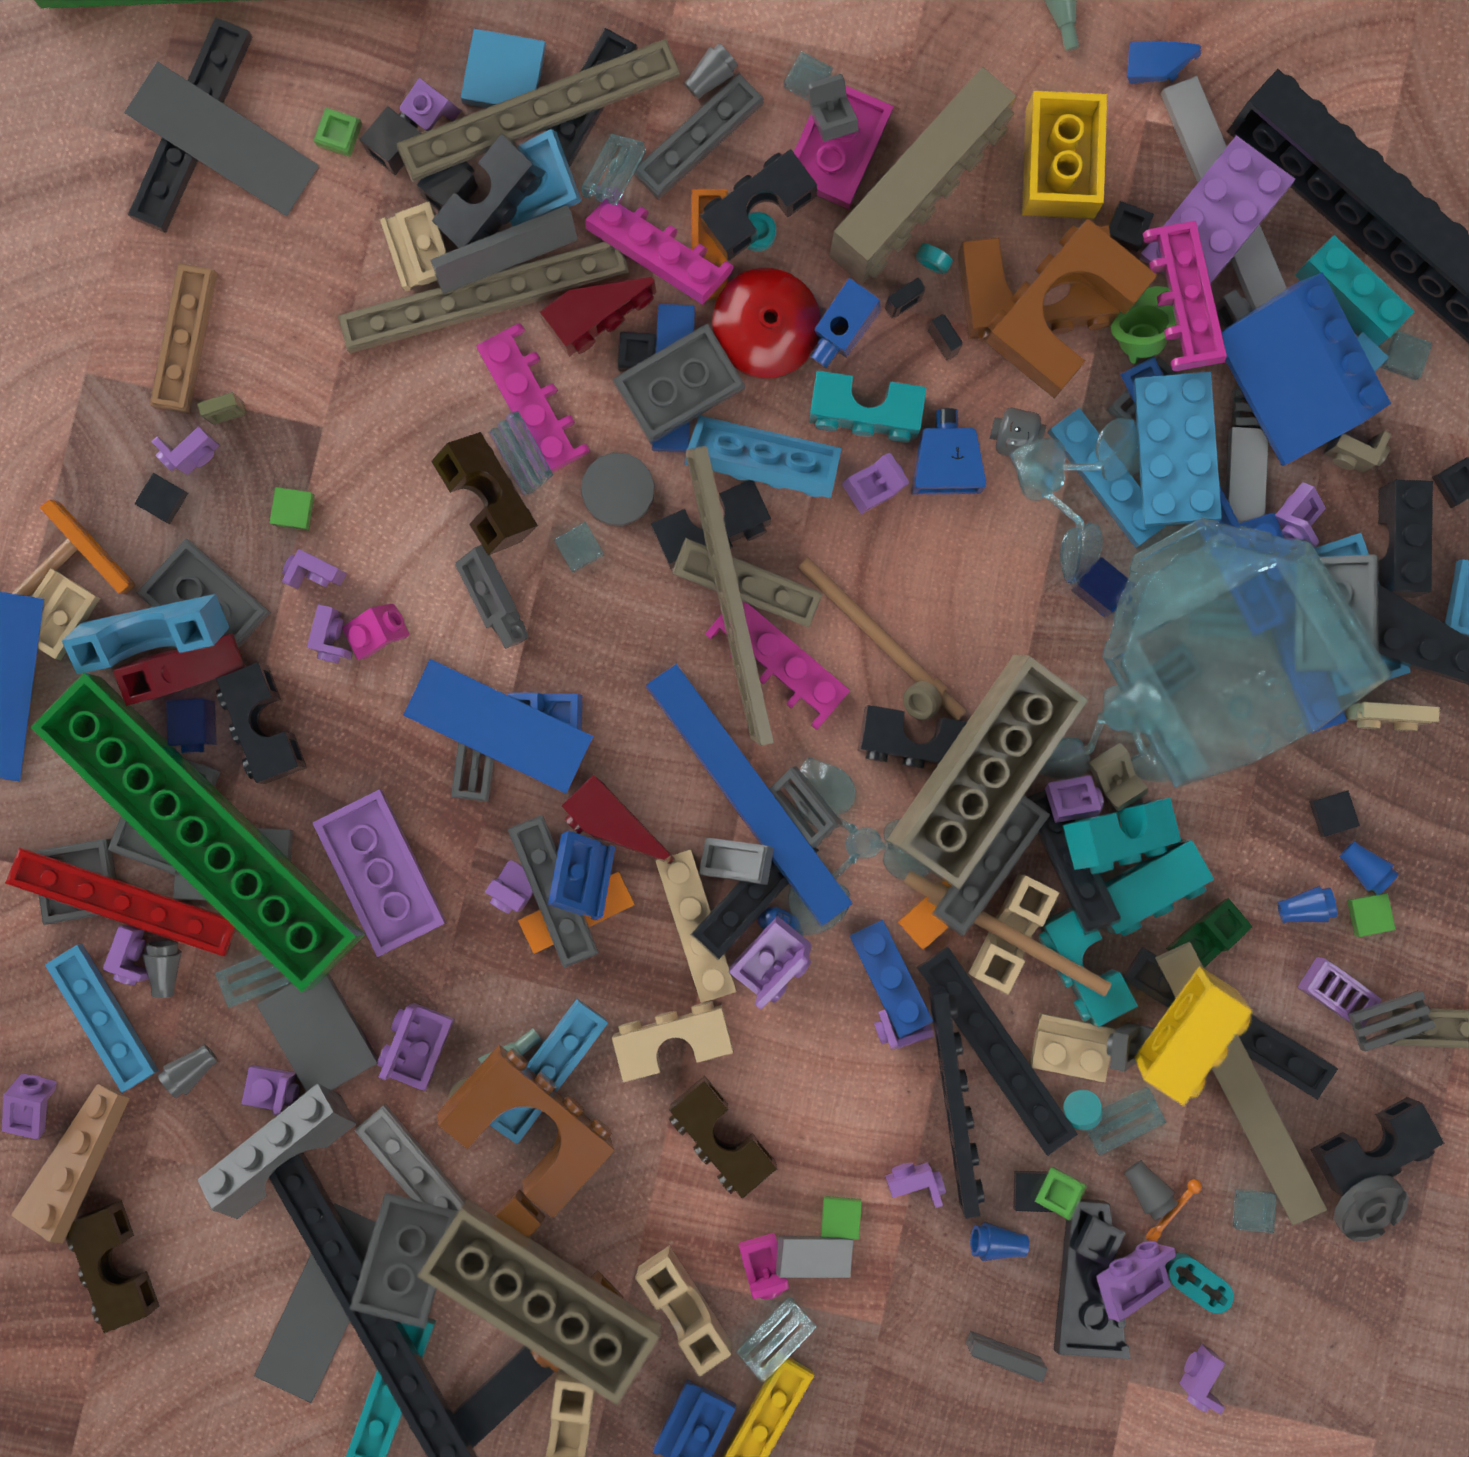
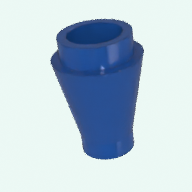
M1353 841L1339 856L1367 892L1372 890L1376 895L1386 890L1399 875L1393 869L1394 864L1360 846L1356 841Z
M1317 886L1289 899L1277 901L1282 923L1329 922V918L1338 916L1336 901L1331 888L1322 889L1320 886Z
M984 1222L981 1226L975 1225L973 1227L970 1237V1249L972 1255L980 1257L982 1261L1027 1257L1029 1238L1027 1234L1016 1233Z

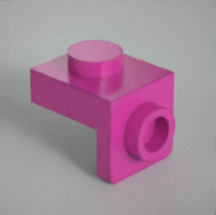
M395 604L371 607L342 627L357 660L368 658L389 643L403 640L409 636L403 616Z
M775 1233L738 1243L753 1299H773L780 1296L782 1291L789 1289L787 1278H780L775 1274L778 1251Z

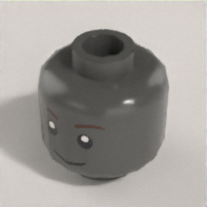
M1008 408L1002 418L995 417L989 439L997 440L995 448L999 454L1028 460L1032 457L1033 453H1040L1047 425L1041 424V417L1037 413L1017 408Z

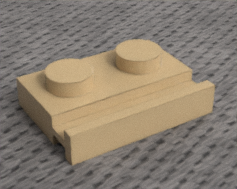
M426 202L395 213L396 216L380 219L402 288L405 291H409L414 286H423L437 281L431 259L448 253L441 230L432 222L436 215L431 203Z
M50 568L32 596L44 599L38 649L54 659L62 660L66 653L62 640L80 623L87 621L101 598L65 577L60 572Z
M1371 702L1344 706L1347 721H1357V728L1380 729L1381 723L1394 724L1395 731H1418V725L1439 722L1440 707Z
M1039 1013L1038 1028L1035 1032L1030 1059L1031 1067L1105 1083L1110 1056L1107 1055V1042L1110 1034L1115 1029L1103 1025L1097 1027L1089 1022Z

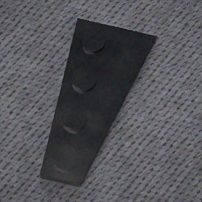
M1378 584V657L1469 685V638Z
M1081 1199L1072 1219H1066L1053 1350L1058 1355L1130 1359L1129 1346L1125 1342L1124 1335L1125 1319L1118 1322L1108 1318L1096 1277L1109 1267L1073 1250V1246L1088 1214L1112 1225L1110 1204L1104 1200Z

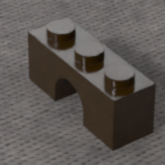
M481 432L446 443L431 461L450 493L460 489H467L477 494L482 500L484 509L469 525L488 555L521 543L538 526Z
M705 1075L670 1104L669 1111L672 1113L669 1117L670 1122L682 1136L686 1133L691 1136L696 1142V1145L693 1146L696 1154L706 1165L710 1162L715 1165L720 1171V1174L717 1176L718 1180L730 1194L736 1191L743 1199L777 1170L776 1161L753 1133L738 1144H726L717 1138L713 1127L716 1121L728 1111V1103Z
M122 1200L77 1217L73 1220L66 1236L67 1245L72 1252H75L80 1266L79 1279L82 1285L88 1288L93 1302L91 1306L93 1318L96 1323L101 1325L104 1334L146 1318L160 1307L147 1271L134 1276H125L120 1274L112 1264L111 1256L114 1247L121 1245L134 1236Z

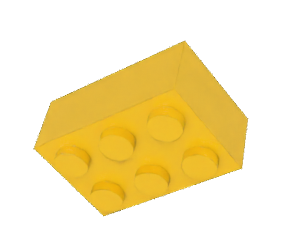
M1033 91L1025 114L1022 216L1089 219L1096 217L1104 203L1107 94Z
M1199 966L1134 1056L1143 1079L1183 1106L1190 1097L1192 1099L1196 1098L1204 1088L1205 1076L1212 1066L1218 1067L1224 1061L1228 1053L1227 1046L1235 1035L1240 1036L1250 1024L1252 1009L1238 990Z

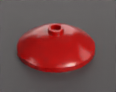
M756 268L739 274L723 288L713 310L712 331L735 369L751 377L774 379L796 371L810 358V353L819 341L815 328L821 320V315L814 295L796 276L776 268ZM766 312L773 313L776 316V322L773 324L767 323L764 320V314Z

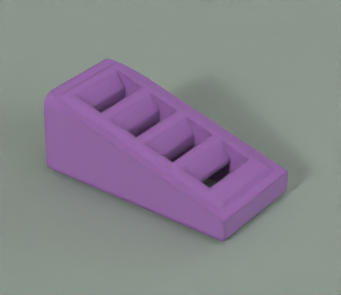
M1316 957L1297 987L1350 1024L1348 1014L1353 1012L1362 996L1368 1000L1363 1009L1379 1004L1382 1000L1325 958ZM1330 974L1333 977L1322 993L1318 989L1327 975ZM1342 982L1344 985L1333 1001L1329 997L1338 983ZM1350 990H1354L1355 994L1346 1008L1340 1006ZM1369 1018L1360 1021L1362 1027L1366 1025Z

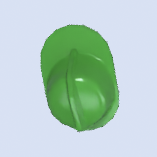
M1155 286L1147 288L1125 315L1120 311L1111 325L1112 335L1119 341L1120 348L1129 355L1130 362L1136 364L1141 358H1148L1161 353L1168 342L1165 338L1164 330L1176 326L1173 306H1159L1157 302L1159 294L1169 292L1168 287Z

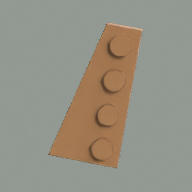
M97 1084L11 1216L47 1241L63 1244L130 1098L111 1087Z

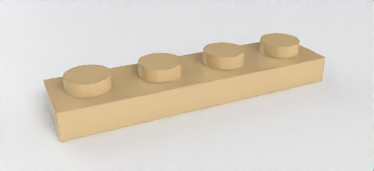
M692 850L672 855L675 860L671 864L656 860L700 1002L704 1003L737 992L732 975L729 973V965L725 954L717 960L690 935L711 912Z

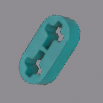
M1176 1253V1257L1165 1264L1169 1281L1179 1291L1207 1311L1221 1314L1232 1306L1234 1301L1232 1287L1191 1255ZM1179 1265L1182 1267L1188 1266L1189 1271L1196 1276L1194 1282L1184 1276L1179 1279L1180 1275L1176 1272V1268ZM1205 1284L1215 1290L1219 1288L1218 1291L1222 1294L1219 1301L1214 1298L1210 1300V1296L1202 1289Z

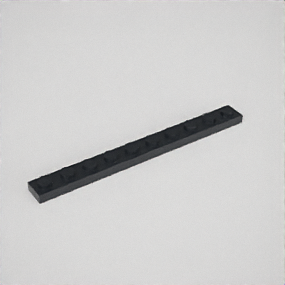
M304 1152L286 1160L273 1171L269 1179L427 1457H478L401 1322L350 1309L365 1259Z

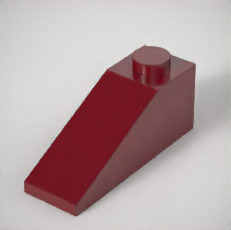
M595 775L587 780L561 805L568 813L564 820L578 834L585 831L595 838L669 864L675 860L669 851Z

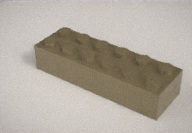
M982 67L834 230L829 257L861 285L869 276L875 279L888 264V261L885 260L893 250L900 252L912 237L910 231L917 223L923 226L931 218L936 210L934 205L941 196L947 199L960 184L958 178L965 170L972 172L984 157L982 152L987 145L991 143L995 146L1003 138L1008 130L1006 125L1014 115L1011 109L1016 95Z
M1013 655L887 841L946 883L960 889L1088 699L1031 656Z
M469 1199L466 1200L418 1277L616 1405L619 1404L660 1338V1322Z

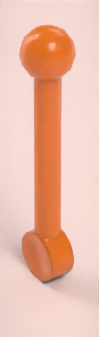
M1191 1179L1188 1182V1189L1179 1198L1178 1204L1162 1218L1156 1227L1148 1231L1146 1234L1148 1241L1156 1242L1164 1228L1192 1195L1201 1192L1202 1183L1199 1180Z

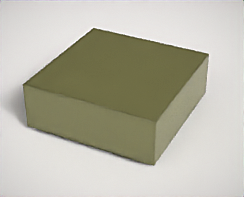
M233 392L197 403L200 415L213 425L244 416L247 413L244 402Z

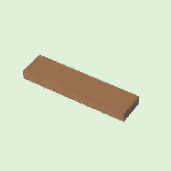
M181 263L177 265L150 405L153 408L190 414L217 278V272L214 269Z

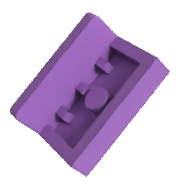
M777 916L730 965L729 973L757 994L755 1005L762 1009L769 1001L775 1003L780 999L787 988V983L793 976L800 978L811 964L809 956L812 943Z
M411 1003L405 1010L399 1009L391 1027V1030L396 1032L391 1046L387 1044L384 1046L378 1059L377 1066L382 1067L379 1078L384 1080L392 1078L426 1091L455 1018L416 1003Z
M1155 1241L1140 1243L1136 1246L1135 1251L1122 1259L1113 1261L1108 1269L1096 1276L1109 1319L1118 1322L1122 1321L1171 1287L1165 1264L1176 1257L1174 1248L1160 1245Z

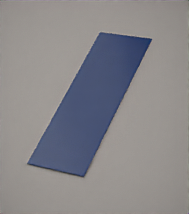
M0 592V778L20 782L44 599Z
M432 659L429 660L403 714L407 718L565 794L593 738L588 733Z

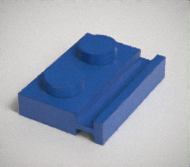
M569 830L562 833L548 905L578 915L584 914L590 916L593 920L603 918L615 847L602 845L600 841Z
M686 1379L653 1446L652 1453L660 1454L664 1457H712L736 1409V1403L703 1386L699 1387L693 1384L691 1380Z

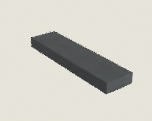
M738 73L633 170L634 175L660 200L764 104V98Z
M566 205L431 259L442 293H448L577 241L572 213Z
M1023 795L961 888L958 889L951 886L932 912V915L959 935L965 936L1050 814Z
M544 815L507 829L563 968L599 954L584 914L578 915L548 905L558 850Z

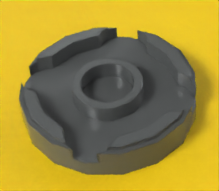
M613 452L599 457L589 465L582 478L581 494L586 508L596 520L608 526L624 527L636 522L648 513L654 501L655 486L650 470L640 459L628 453Z
M1377 1175L1367 1178L1354 1185L1342 1196L1335 1208L1334 1220L1337 1227L1347 1238L1352 1241H1369L1382 1236L1385 1233L1383 1228L1390 1222L1394 1226L1402 1219L1407 1210L1409 1197L1398 1180L1391 1176Z

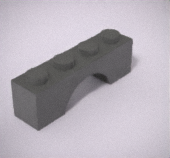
M317 1083L197 1179L211 1210L239 1219L267 1196L265 1192L266 1181L277 1167L304 1151L327 1148L355 1126L356 1122L342 1096Z

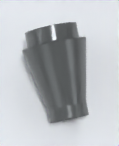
M718 43L714 48H708L684 84L699 100L705 93L734 76L733 71L738 67V64L731 54Z
M159 940L146 944V951L142 955L151 986L152 997L166 998L175 995V983L182 951L178 950V942Z
M204 1044L197 1050L164 1065V1071L158 1074V1078L174 1098H178L182 1094L188 1095L208 1070L218 1062V1059L212 1050Z
M1142 1160L1136 1162L1124 1172L1144 1213L1150 1214L1154 1220L1161 1218L1178 1204V1201L1173 1196L1175 1191L1153 1173Z

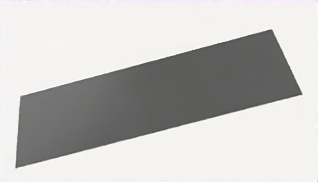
M158 61L124 112L285 216H288L319 167L318 164Z
M334 1203L337 1212L365 1259L376 1222ZM312 1253L254 1374V1377L309 1403H312L350 1321Z

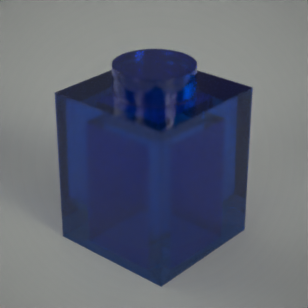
M1100 557L1091 564L1071 591L1105 618L1114 611L1119 615L1133 599L1129 593L1136 584L1103 557Z
M204 698L166 701L168 746L181 747V753L189 754L204 753V746L217 745L215 701Z

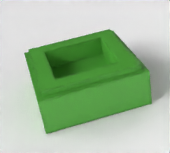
M325 107L313 141L318 147L351 157L362 122L359 118Z
M275 487L270 524L309 531L315 495L312 492Z
M1388 893L1347 900L1356 937L1396 930Z
M1051 1167L1035 1202L1071 1220L1087 1185L1057 1168Z
M824 1196L821 1237L859 1240L861 1199Z

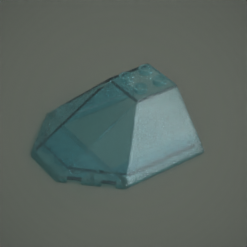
M1207 518L1196 520L1133 556L1129 569L1130 574L1125 589L1122 591L1113 619L1114 624L1102 655L1175 788L1252 764L1320 729L1392 676L1310 542L1277 537L1268 532L1242 526L1238 528L1220 524L1216 520Z

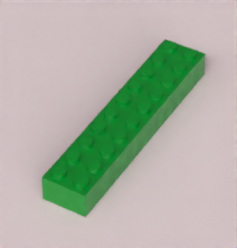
M83 673L30 727L300 992L313 989L365 935L343 911L131 705L126 706L124 699L102 677Z

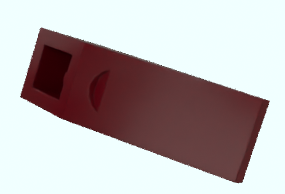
M652 277L568 290L541 310L540 315L543 323L569 357L576 352L582 354L594 345L596 341L594 338L605 330L612 332L624 322V316L632 310L636 309L639 311L648 306L653 301V295L656 293L655 281Z
M230 633L223 635L214 646L181 653L178 652L177 648L133 660L113 670L125 705L129 706L219 678L242 669L245 665L234 635Z

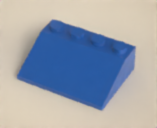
M1323 272L1295 283L1221 331L1227 355L1225 361L1282 466L1362 424L1391 404Z

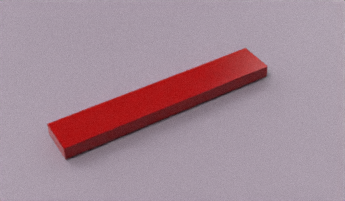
M24 848L18 849L5 884L223 957L227 955L236 928L221 914Z

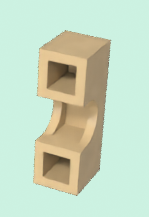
M1018 874L996 919L1031 938L1039 926L1043 927L1059 892L1026 875ZM989 932L968 974L1009 995L1025 963V960H1023L1024 951Z
M708 1001L692 1006V1013L678 1016L676 1011H671L655 1016L656 1022L641 1026V1022L638 1020L618 1026L620 1032L614 1033L612 1041L623 1082L660 1073L661 1064L658 1048L665 1040L670 1038L686 1040L693 1048L697 1063L733 1053V1045L722 1005L714 1007L713 1001Z
M670 1245L638 1266L637 1281L655 1309L659 1310L661 1308L669 1318L677 1333L678 1345L698 1376H701L731 1356V1340Z
M562 1369L559 1370L555 1382L550 1418L552 1419L545 1457H586L595 1391Z

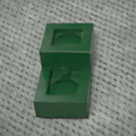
M1227 898L1192 924L1166 949L1170 951L1190 942L1203 968H1205L1221 952L1231 949L1253 926L1233 902Z

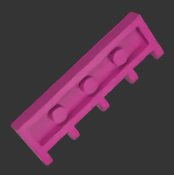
M614 190L585 219L588 231L702 305L733 270V265L728 261L717 267L703 258L707 252V248L703 245H697L692 251L675 240L678 232L675 227L670 225L664 231H661L647 222L646 219L649 211L645 208L639 207L633 213L622 206L620 202L623 194L617 190Z
M1196 221L1146 230L1143 233L1144 242L1152 243L1158 241L1162 257L1149 263L1150 270L1154 273L1165 271L1169 292L1157 296V302L1159 306H1173L1177 325L1164 330L1166 340L1180 339L1184 356L1171 361L1172 370L1180 371L1224 363L1227 355Z
M519 323L476 345V348L547 476L590 452L587 444H583L575 449L572 448L563 430L572 426L575 421L571 415L557 420L546 398L554 395L558 390L554 383L540 389L529 368L540 361L538 353L533 352L523 357L514 341V338L525 332L524 327Z
M742 601L755 660L766 668L759 678L760 683L764 685L772 675L779 679L794 692V695L786 703L787 706L792 709L801 698L820 714L811 725L817 730L850 690L752 606ZM722 614L705 633V636L710 640L716 636L719 630L727 635Z

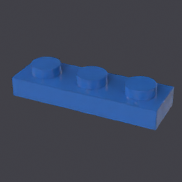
M884 921L876 922L850 935L856 952L884 1009H886L899 1039L932 1024L933 1019Z

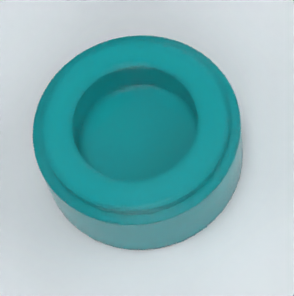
M750 213L748 218L757 230L758 240L747 247V249L754 252L765 251L775 241V222L766 213Z
M922 243L915 255L916 260L920 264L939 274H946L953 263V259L947 253L927 243Z
M1077 1090L1065 1099L1064 1113L1075 1129L1090 1130L1100 1123L1103 1116L1100 1099L1093 1092Z

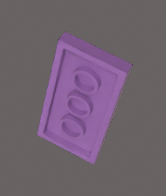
M1236 135L1164 226L1196 221L1211 285L1291 187L1295 178ZM1158 241L1149 243L1140 255V258L1148 264L1155 259L1162 258ZM1165 271L1160 272L1162 275L1166 277Z
M379 789L313 822V826L377 957L447 923L383 790Z

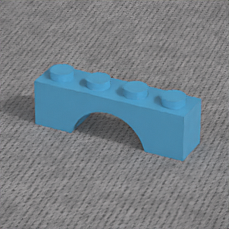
M216 594L83 622L62 640V643L76 674L110 668L132 655L158 647H177L178 652L181 653L214 646L229 629V625Z

